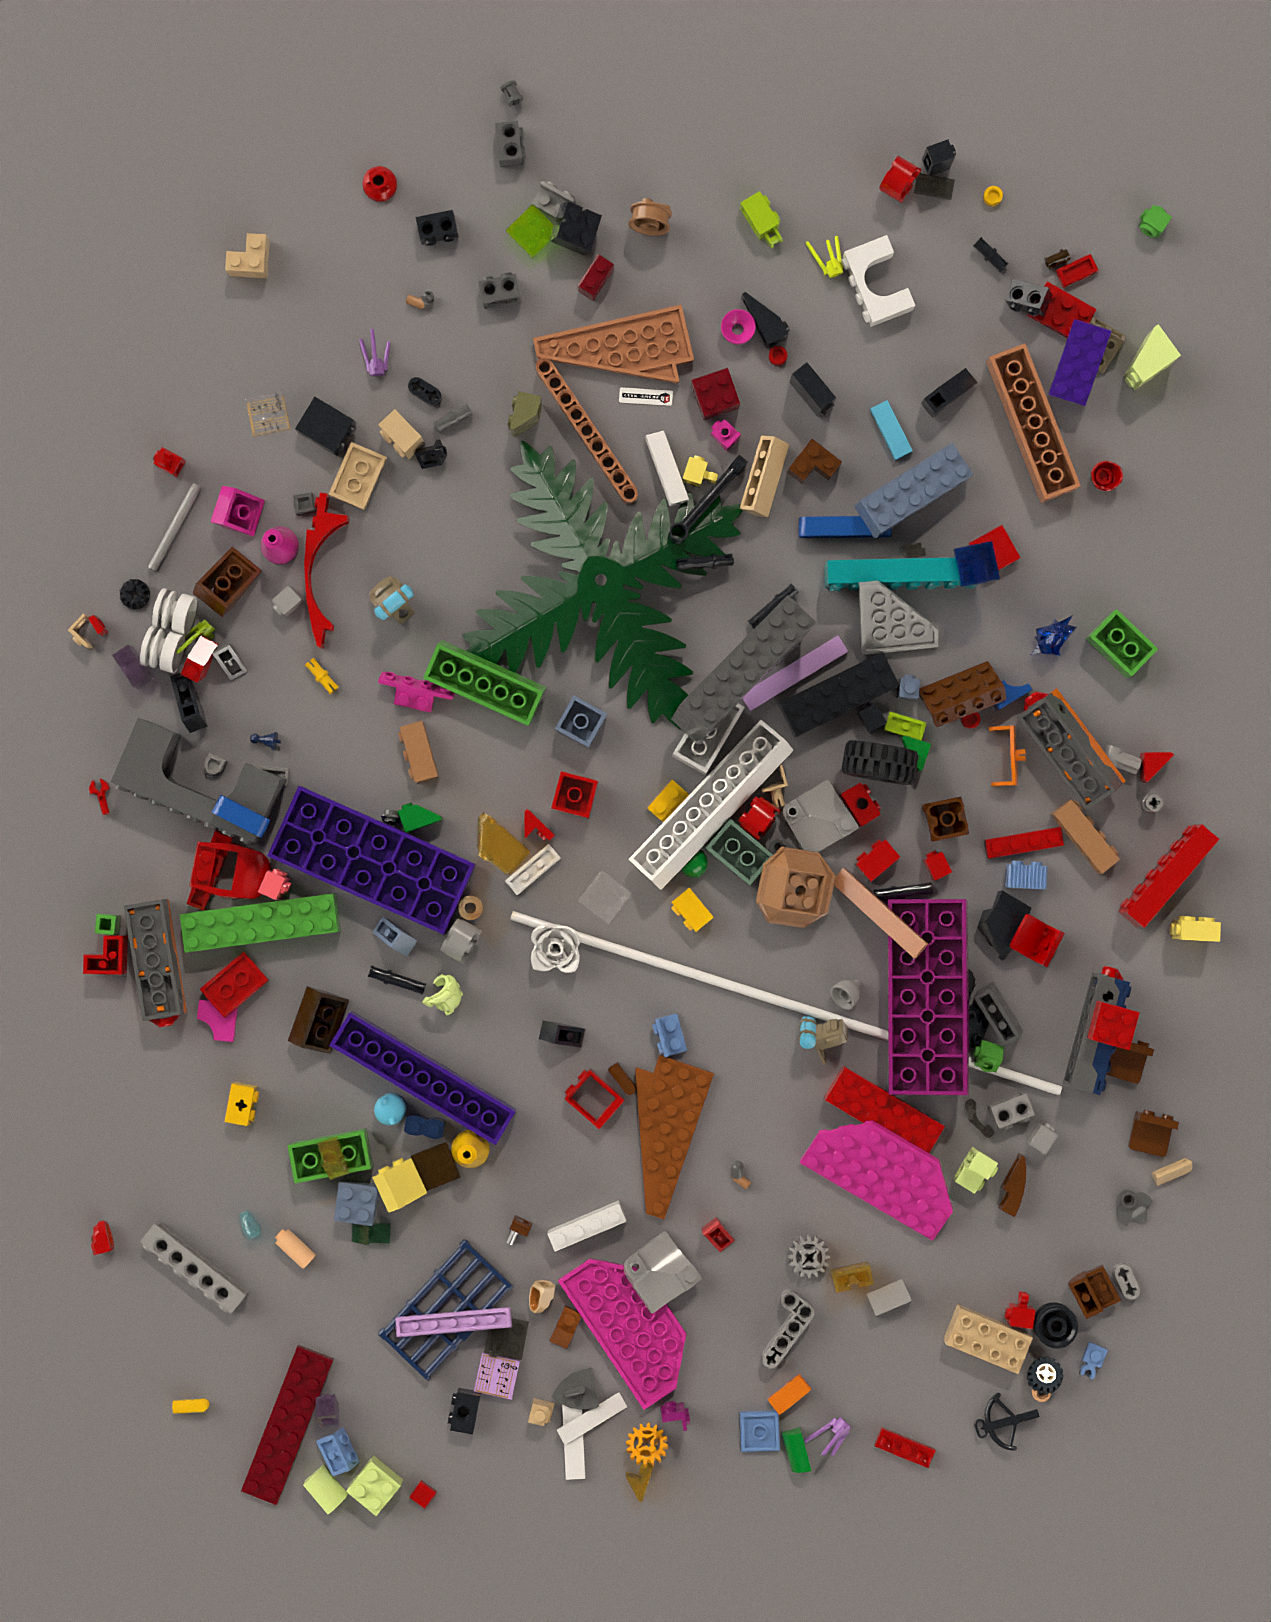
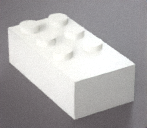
M738 703L700 745L695 743L685 733L672 756L705 775L745 707Z

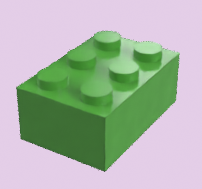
M1117 609L1113 610L1085 638L1126 679L1132 677L1158 650Z

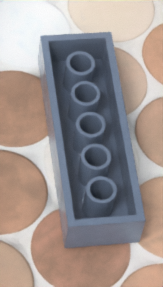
M952 442L864 497L854 507L874 538H877L966 482L974 474Z

